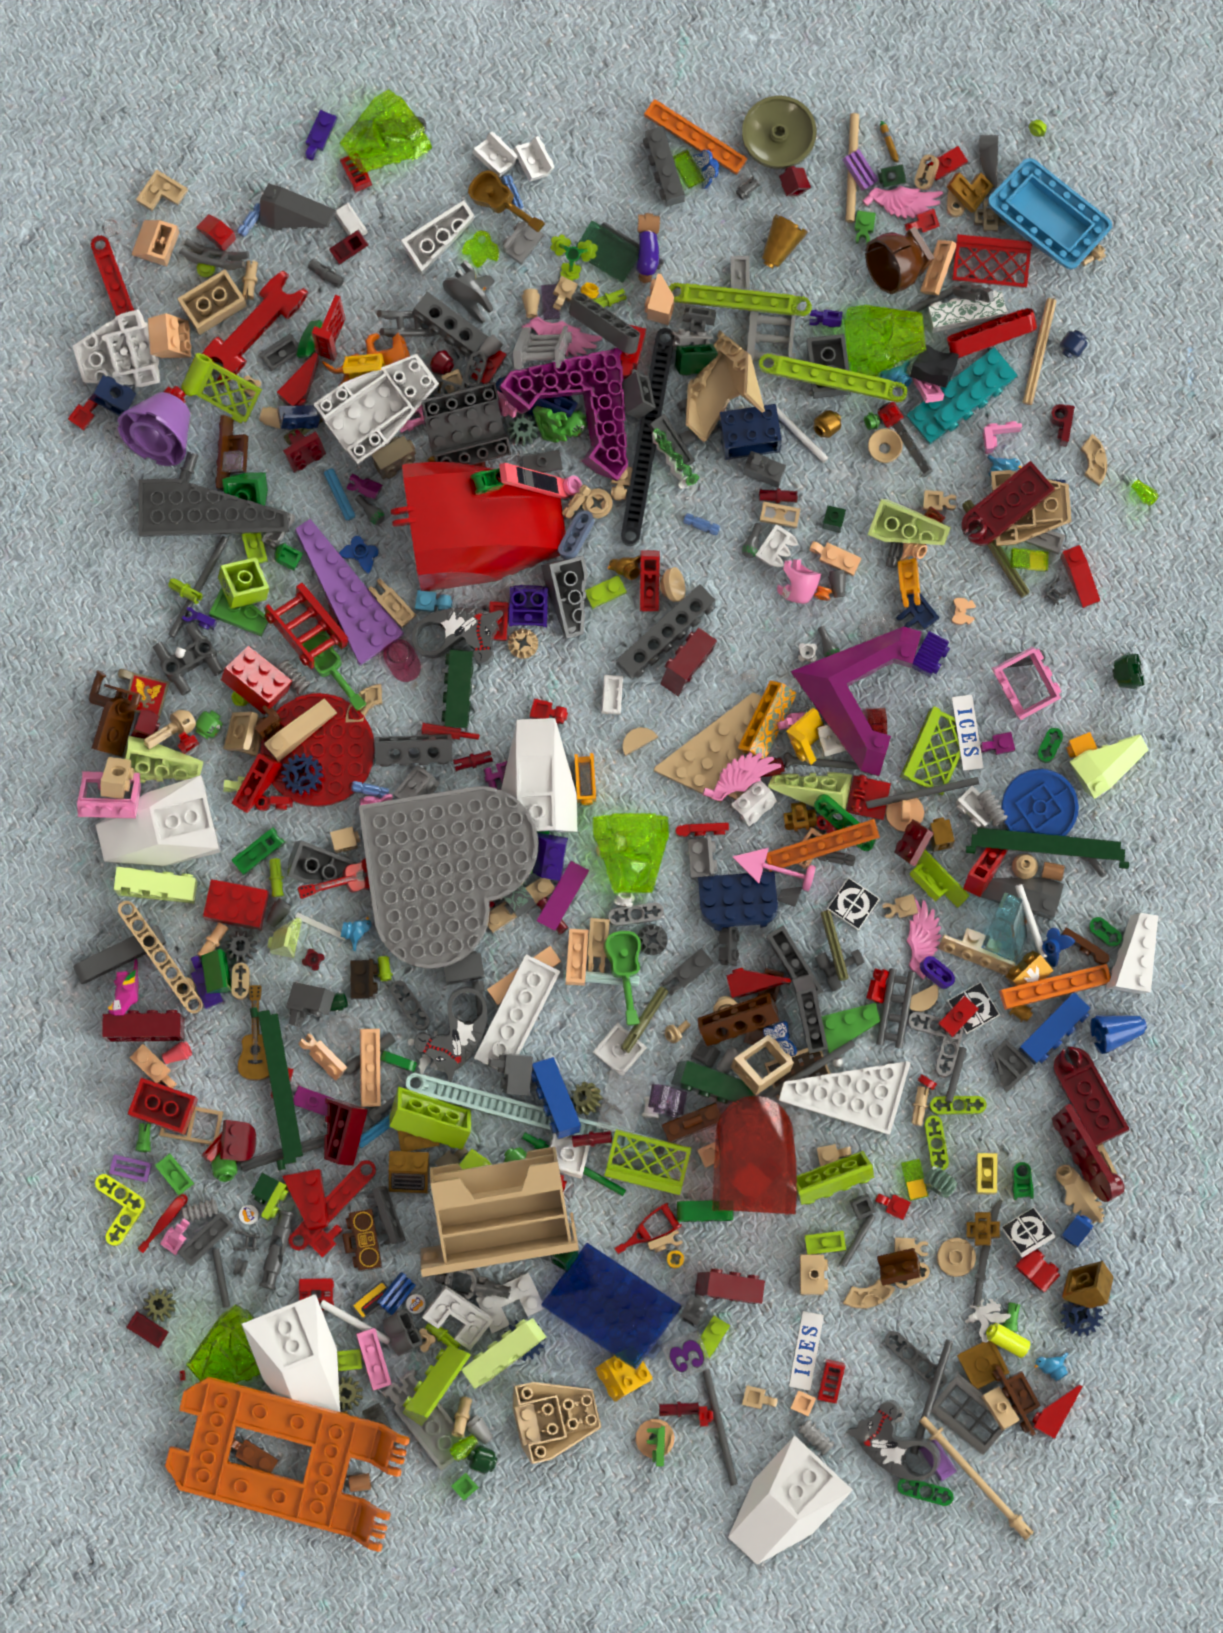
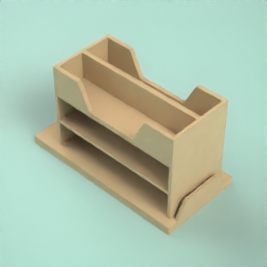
M556 1146L527 1151L525 1159L469 1169H462L458 1163L430 1168V1184L441 1245L420 1248L422 1277L579 1250L573 1212L570 1213L571 1223H568Z

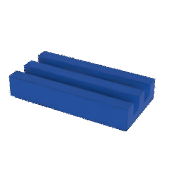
M400 1272L377 1303L389 1315H393L416 1285L404 1273ZM402 1281H404V1282L401 1284V1286H400L397 1290H395V1289L399 1286V1284H400ZM392 1295V1297L390 1298V1300H389V1301L386 1303V1305H385L384 1303H385V1302L388 1300V1298Z

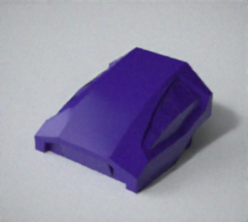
M539 585L510 586L509 626L547 627L548 587Z

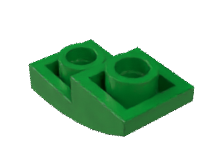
M321 320L310 321L304 330L297 349V357L299 359L309 358L315 353L312 330L314 326L321 328L323 324Z

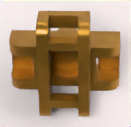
M791 803L792 812L783 813L786 830H794L796 832L798 829L806 828V830H809L810 827L817 826L816 810H807L806 803Z
M975 1212V1222H967V1238L975 1239V1246H991V1238H1000V1221L991 1222L990 1212Z

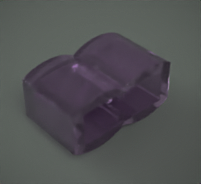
M652 1084L648 1107L652 1108L654 1113H666L667 1117L677 1118L678 1115H684L688 1092L666 1085Z

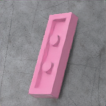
M371 1328L356 1333L372 1390L392 1385L376 1329Z

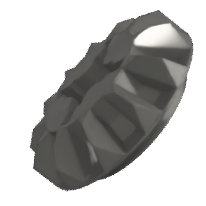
M655 924L646 925L638 933L641 941L640 950L645 954L657 955L667 946V933L662 927ZM657 933V943H651L649 944V946H647L649 939L646 935L652 937Z

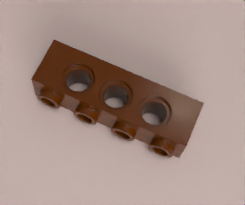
M767 993L697 1018L698 1028L708 1047L779 1022L778 1009L771 994Z

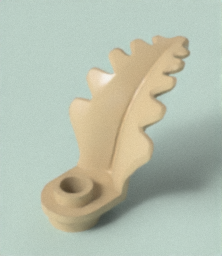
M1061 1165L1058 1167L1056 1178L1066 1190L1065 1204L1067 1206L1074 1204L1073 1213L1076 1214L1081 1211V1215L1087 1216L1092 1220V1223H1102V1218L1104 1217L1102 1212L1104 1209L1099 1208L1102 1203L1095 1201L1098 1197L1094 1192H1091L1092 1189L1089 1183L1081 1179L1080 1175L1071 1166Z

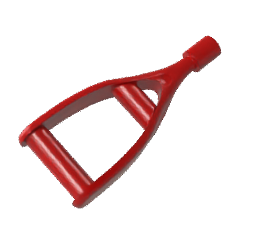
M180 1194L161 1215L149 1237L138 1247L140 1252L144 1253L150 1246V1242L171 1223L181 1208L185 1206L188 1201L185 1194Z
M664 1203L645 1217L627 1242L621 1243L614 1249L619 1255L631 1245L647 1243L667 1236L682 1227V1224L677 1222L676 1217L668 1207V1203ZM662 1210L673 1229L660 1236L651 1238L643 1224L656 1212ZM638 1232L643 1239L636 1238Z

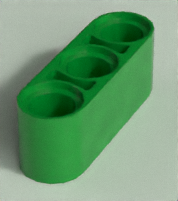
M733 1200L677 1202V1222L734 1220Z

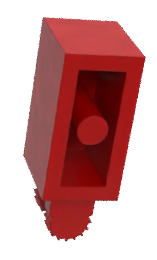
M630 325L640 333L636 353L628 354L621 351L620 360L623 380L632 375L633 369L637 370L646 338V328Z

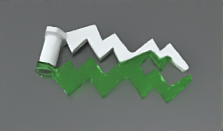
M655 428L652 433L653 443L657 444V450L666 455V464L671 466L670 472L680 480L678 483L680 490L696 484L699 476L695 473L692 474L691 467L683 464L682 455L672 450V442L667 440L666 433ZM677 468L683 470V473L677 471Z

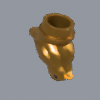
M641 556L612 559L609 562L608 570H613L619 575H624L629 580H634L640 575L638 564L641 562Z

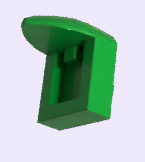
M286 542L280 544L274 552L275 561L295 571L303 553L286 545Z

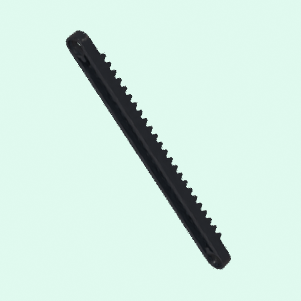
M669 328L660 329L655 338L649 372L655 409L641 418L621 531V540L627 546L636 545L641 535L656 444L653 443L652 431L648 424L662 415L673 352L672 342L675 339L674 335L671 334L673 331ZM668 334L671 339L669 342L664 343L660 340V336ZM629 531L636 534V538L632 541L625 538V534Z

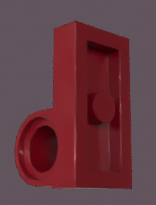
M1058 404L1051 411V423L1062 427L1059 428L1057 439L1060 440L1059 446L1067 447L1075 406ZM1056 412H1061V413H1063L1064 418H1061V419L1057 418V417L1055 416V413H1056Z

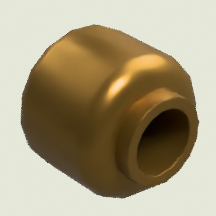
M825 410L814 419V431L820 437L830 438L841 429V417L837 412Z

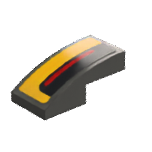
M382 1280L350 1305V1308L361 1321L381 1307L377 1301L388 1289V1286Z

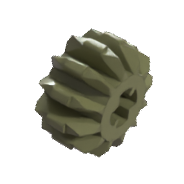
M582 1082L581 1086L579 1084L576 1085L575 1091L571 1090L573 1096L570 1099L577 1113L589 1115L590 1111L596 1113V1106L601 1107V1104L598 1103L603 1099L599 1095L601 1090L595 1084Z
M156 1288L155 1296L153 1293L148 1292L151 1299L144 1298L143 1301L149 1303V1305L143 1306V1309H150L146 1316L150 1317L153 1315V1321H156L159 1316L161 1322H164V1315L168 1318L172 1317L169 1310L176 1311L171 1305L177 1302L176 1300L169 1301L173 1297L172 1293L166 1296L167 1290L163 1289L160 1295L159 1289ZM162 1300L164 1307L157 1310L158 1307L155 1306V1303Z
M341 1377L342 1384H339L340 1403L342 1402L341 1410L345 1409L346 1404H348L349 1410H352L351 1403L353 1402L356 1406H359L355 1399H363L362 1395H357L358 1392L363 1391V1388L356 1389L359 1381L351 1385L352 1377H349L348 1383H346L344 1377ZM346 1388L348 1391H352V1395H349L350 1398L348 1399L342 1396V1392Z

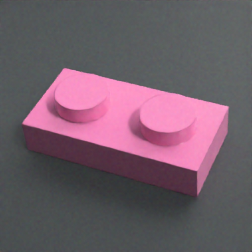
M912 378L925 403L943 400L944 394L939 386Z

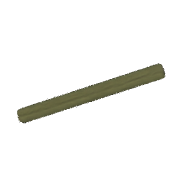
M967 500L962 505L966 513L975 506L971 500ZM995 539L987 545L1019 596L1021 598L1027 596L1030 593L1029 589L1002 547L996 546Z

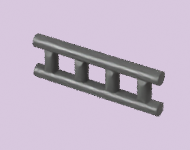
M889 968L876 1044L884 1046V1040L896 1042L895 1048L903 1049L916 972L908 971V976L904 977L896 975L897 969ZM895 983L906 985L904 996L893 994ZM891 1002L902 1003L901 1015L889 1013ZM888 1021L899 1023L897 1034L886 1032Z

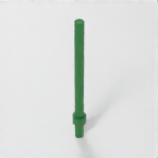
M526 1132L521 1138L535 1146V1149L549 1148L546 1141L541 1138L537 1139ZM584 1167V1175L623 1197L626 1189L588 1167Z

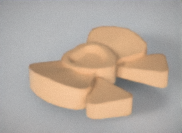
M955 598L953 600L955 615L951 622L956 625L965 623L969 625L975 618L966 615V609H974L976 605L972 600Z

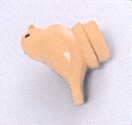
M903 543V555L899 561L907 560L911 556L918 559L923 558L927 552V546L925 544Z

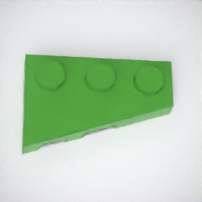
M222 587L209 612V616L261 637L269 623L265 618V614L253 604L231 609Z
M876 1003L821 1016L828 1054L880 1023Z

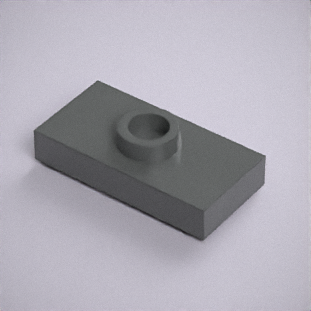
M559 450L522 456L524 468L545 473L563 469Z

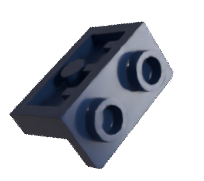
M314 405L278 406L277 412L281 429L318 428L320 414H317Z

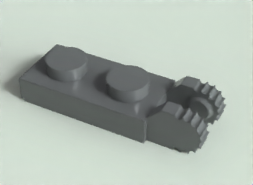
M701 948L672 971V974L665 978L661 984L663 986L668 985L674 978L679 981V984L672 987L668 992L672 996L711 967L714 962Z

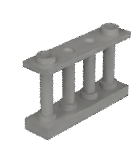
M757 311L750 312L747 352L751 355L752 362L757 361V359L760 360L761 356L767 354L766 352L755 350V343H759V341L789 344L788 355L769 354L795 359L796 353H792L795 316L780 318L762 316ZM763 323L791 326L790 337L760 334V332H756L757 325Z
M568 326L563 327L561 334L534 335V333H531V327H523L513 350L514 369H522L524 363L533 360H555L556 368H560L562 361L565 360V353L569 343H572V334L568 332Z

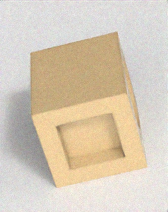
M353 827L330 832L336 854L358 848L357 843L360 842L358 831L354 832Z

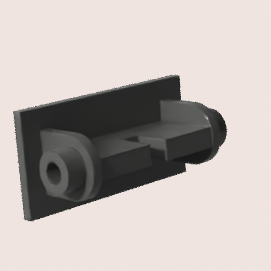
M722 927V931H719V944H726V947H719L718 961H720V965H728L729 963L737 966L739 959L737 942L740 938L737 927Z

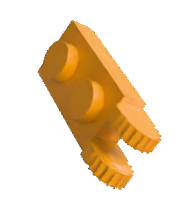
M912 558L898 561L900 592L904 608L909 607L908 594H914V603L921 605L917 559Z

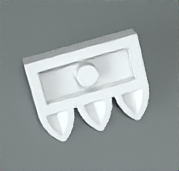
M776 524L755 557L771 567H783L784 564L779 555L791 556L790 550L786 545L797 546V539L794 535Z

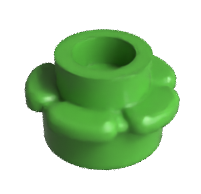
M869 412L868 415L864 416V423L868 430L878 429L880 424L879 416L873 414V412Z

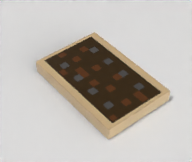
M808 1048L797 1051L795 1056H791L794 1062L791 1071L773 1083V1088L823 1058L822 1051L810 1054ZM776 1059L764 1063L768 1074L781 1066ZM827 1064L806 1078L830 1074Z

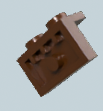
M264 705L262 708L268 717L261 718L257 722L255 730L262 740L266 742L282 729L279 723L282 720L272 707L268 709Z
M914 1248L877 1256L882 1286L920 1278V1261Z

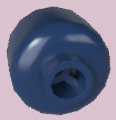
M1078 330L1068 331L1060 342L1061 353L1069 359L1071 357H1080L1088 345L1087 337Z

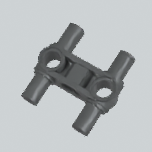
M195 622L185 627L193 643L184 648L186 652L183 658H177L175 654L170 655L162 642L153 646L160 659L162 670L168 680L174 682L182 696L191 691L183 677L184 674L199 665L207 663L214 676L224 672L216 657V650L208 637L202 635ZM204 645L210 647L206 653L200 652V648ZM170 665L177 666L174 672L170 673L167 671Z

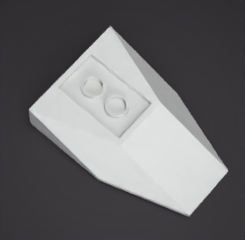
M196 776L142 795L139 798L136 819L105 818L97 823L96 829L104 862L168 866L220 853L221 850L214 829L202 776Z
M316 1294L242 1324L261 1376L275 1395L340 1412L337 1349Z
M794 1435L753 1480L728 1538L758 1565L812 1535L853 1490Z

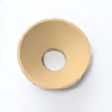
M891 429L875 431L868 442L870 455L881 463H889L896 460L903 448L900 436ZM887 444L890 446V451L886 454L881 453L879 446Z
M676 567L667 569L660 579V591L673 602L682 601L685 597L683 575Z

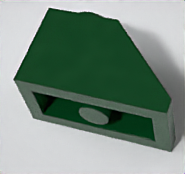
M713 344L677 346L674 366L680 375L698 374L718 356V352Z

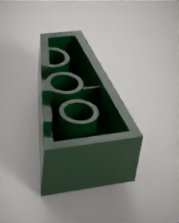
M451 649L450 654L446 653L445 665H449L448 673L445 672L444 684H447V692H443V703H446V711H442L441 722H445V727H469L470 697L472 693L471 678L474 670L472 663L474 651Z
M688 1060L678 1062L671 1084L680 1086L683 1090L698 1092V1095L706 1098H716V1101L726 1105L727 1103L734 1104V1108L742 1111L751 1109L756 1097L742 1080Z

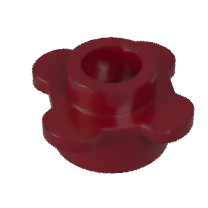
M311 948L307 950L305 958L302 959V964L311 967L313 971H317L325 957L322 953L318 954Z

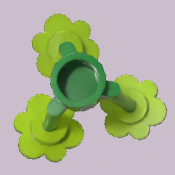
M563 234L551 238L552 245L550 249L557 256L566 253V258L570 261L569 264L563 263L561 265L562 271L560 275L571 281L579 279L581 267L575 265V262L579 260L580 256L585 262L596 257L595 252L598 250L597 245L592 244L590 240H586L585 242H579L578 248L569 247L571 240L565 238Z

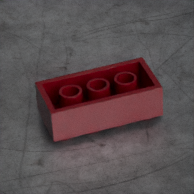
M129 1010L124 1015H112L108 1011V1014H103L102 1037L107 1042L184 1041L185 1018L181 1013H178V1010H166V1013H158V1010H147V1013L142 1014L137 1010Z

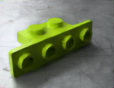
M925 849L916 864L917 867L909 875L935 902L945 895L959 908L970 895Z

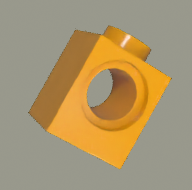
M1090 732L1069 740L1067 743L1068 747H1066L1069 757H1073V759L1084 751L1098 749Z

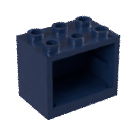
M776 404L764 405V412L759 411L756 407L719 412V430L724 460L749 457L751 451L761 455L781 451L782 438Z

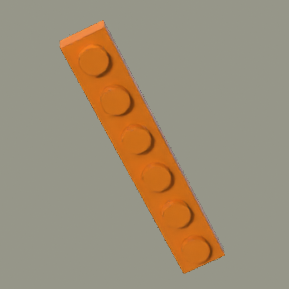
M656 99L652 101L644 113L646 118L660 127L663 126L665 130L702 153L706 149L710 150L713 159H716L721 166L735 175L740 172L747 162L745 156Z
M872 819L767 852L766 860L769 865L785 868L880 838L875 820Z
M1107 964L1002 989L999 993L1004 1010L1107 985L1111 976Z

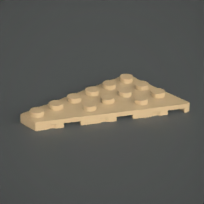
M754 692L655 766L654 772L703 794L704 788L714 790L717 781H720V773L723 768L726 769L727 763L732 764L734 758L738 761L740 756L745 754L738 749V746L762 696Z

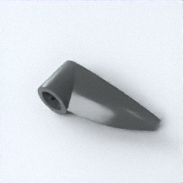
M980 135L979 154L982 169L986 178L992 183V188H997L998 135Z

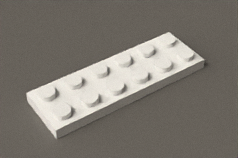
M525 954L474 1059L488 1065V1058L499 1059V1054H520L560 973L559 970Z

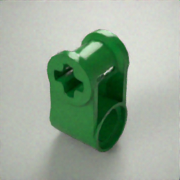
M500 468L480 471L470 476L476 487V495L498 490L505 485L496 479V476H498L501 480Z
M1026 1162L1017 1163L1012 1169L1013 1199L1017 1200V1198L1024 1197L1034 1199L1031 1167ZM1018 1166L1026 1168L1027 1173L1025 1176L1022 1177L1017 1174Z

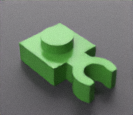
M857 210L855 231H860L856 235L855 241L857 244L861 237L866 238V245L870 241L868 232L873 233L876 213Z

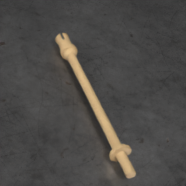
M925 1416L921 1418L919 1422L931 1434L929 1440L936 1439L1009 1519V1526L1014 1528L1024 1540L1028 1539L1034 1531L1022 1520L1023 1517L1014 1514L941 1434L943 1431L942 1427L937 1430Z

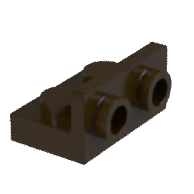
M373 958L369 960H350L351 1000L374 999V994H378V983H374V975H378V964L374 963Z

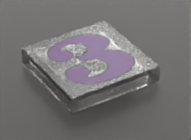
M698 1330L661 1344L675 1381L712 1368Z

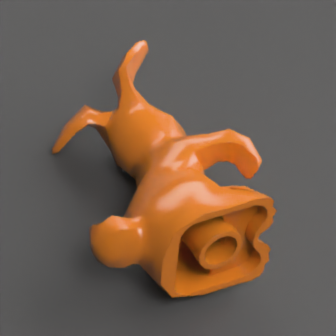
M399 332L392 338V347L382 351H377L374 345L375 341L380 338L378 333L369 335L365 341L366 355L382 353L385 366L410 357L405 339ZM322 361L323 365L333 374H344L343 365L336 369ZM348 373L344 374L339 386L350 380Z

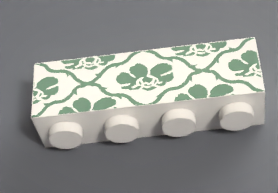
M994 291L995 301L990 303L981 300L977 302L968 299L960 300V298L951 299L948 303L943 304L942 302L932 303L927 311L932 333L985 323L1007 315L1003 293Z

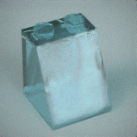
M1004 892L981 948L1017 963L1027 939L1023 900Z

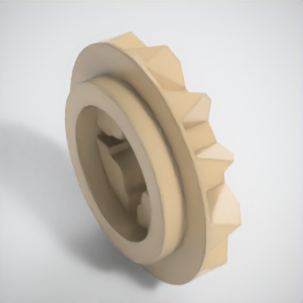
M597 488L592 489L588 497H584L585 501L582 503L584 511H589L592 513L593 518L600 519L607 516L611 511L613 502L607 491ZM593 498L597 501L603 500V502H601L602 510L598 507H593Z
M521 628L509 636L508 648L517 658H529L538 649L537 636L530 629ZM526 637V643L529 644V646H523V648L519 650L520 643L518 641H522Z

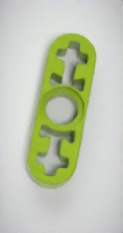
M946 1096L935 1097L930 1102V1110L936 1115L981 1114L987 1106L986 1100L981 1096H954L953 1102L960 1100L964 1104L963 1109L960 1111H956L953 1108V1102L949 1103L950 1111H946L947 1107H941L940 1111L933 1107V1104H936L938 1100L941 1104H947L945 1102ZM966 1100H970L969 1104H974L976 1100H979V1103L983 1104V1106L979 1110H976V1107H969L970 1111H966Z
M932 1115L924 1123L931 1167L936 1166L939 1168L938 1165L934 1164L937 1161V1155L933 1156L932 1152L939 1153L944 1151V1154H940L941 1161H945L941 1169L946 1170L949 1160L942 1120L938 1116ZM931 1119L939 1123L936 1126V1133L940 1131L941 1135L929 1136V1133H933L932 1127L928 1126L931 1123ZM934 1138L942 1141L940 1149H934L931 1146V1141Z

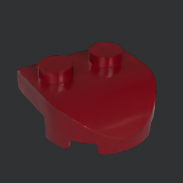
M223 1120L220 1159L240 1162L247 1161L253 1157L257 1138L255 1129L251 1124Z

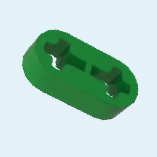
M1051 728L1046 733L1037 753V757L1041 762L1049 763L1053 760L1063 740V733L1060 729ZM1055 732L1058 734L1057 737L1059 738V740L1056 739L1054 743L1051 744L1049 743L1051 740V736H1049V734L1053 735ZM1047 747H1050L1049 754L1051 757L1047 756V758H1044L1041 751L1045 752Z
M1095 917L1090 921L1089 931L1105 945L1114 948L1121 943V933L1101 917ZM1101 922V928L1105 930V932L1101 931L1100 929H1098L1097 931L1094 930L1095 925L1093 923ZM1106 932L1111 936L1117 935V942H1109L1110 937L1106 935Z
M383 1051L380 1058L381 1061L410 1072H414L417 1066L416 1062L387 1051Z

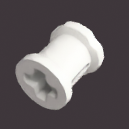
M644 1097L645 1109L642 1117L658 1119V1104L661 1102V1099Z

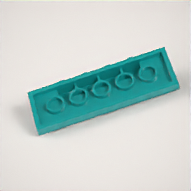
M994 347L949 381L946 388H941L944 394L942 401L928 403L923 401L906 414V417L930 445L947 431H954L959 426L958 423L963 419L966 421L972 417L973 411L977 408H984L990 398L998 397L1003 392L1002 389L1014 381L1018 375Z

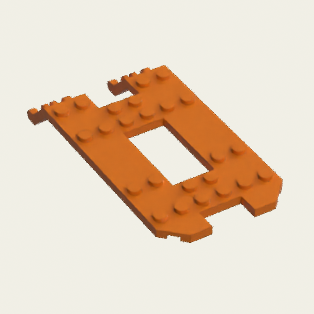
M209 1376L184 1390L179 1411L194 1414L198 1417L190 1449L185 1450L174 1446L169 1448L165 1467L171 1473L179 1490L348 1536L367 1549L381 1552L382 1543L370 1540V1535L378 1539L385 1538V1533L381 1531H387V1525L374 1520L375 1517L389 1520L391 1513L379 1509L366 1499L342 1493L350 1458L369 1462L388 1475L400 1477L401 1468L390 1466L389 1461L397 1464L404 1463L405 1459L400 1456H406L407 1451L402 1448H396L394 1442L408 1445L409 1437L400 1435L381 1423ZM236 1427L312 1447L304 1481L301 1482L229 1462L228 1459Z

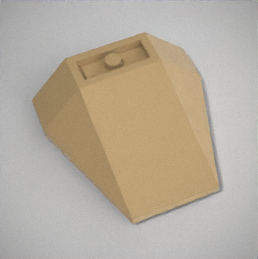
M537 1382L517 1385L513 1388V1412L520 1443L531 1464L553 1459L601 1428L593 1389Z

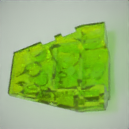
M390 89L373 98L339 143L361 173L384 168L385 165L392 163L399 164L401 161L408 159H418L432 149L430 140L424 133V126L403 98L396 96Z
M860 305L847 309V319L844 320L847 357L851 363L852 372L876 377L883 370L891 369L900 361H906L926 350L922 313L872 305Z
M614 813L592 817L593 838L598 844L599 854L605 863L606 873L613 892L652 893L669 837L668 817L654 813Z
M235 1304L222 1313L192 1354L186 1366L199 1381L209 1376L236 1383L242 1380H252V1377L261 1374L242 1327L243 1323L255 1319L247 1309L244 1310L241 1306Z

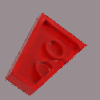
M315 1169L282 1176L307 1228L313 1230L328 1227L322 1171Z

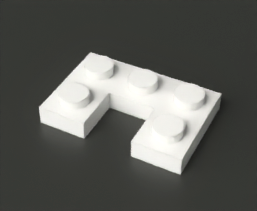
M529 1273L504 1284V1286L511 1287L509 1299L495 1295L491 1297H476L480 1309L493 1317V1322L489 1326L492 1334L509 1325L502 1309L506 1305L520 1299L528 1317L545 1309Z
M447 1286L443 1288L422 1316L424 1320L438 1329L449 1315L464 1323L454 1336V1340L469 1350L472 1349L493 1322V1317Z

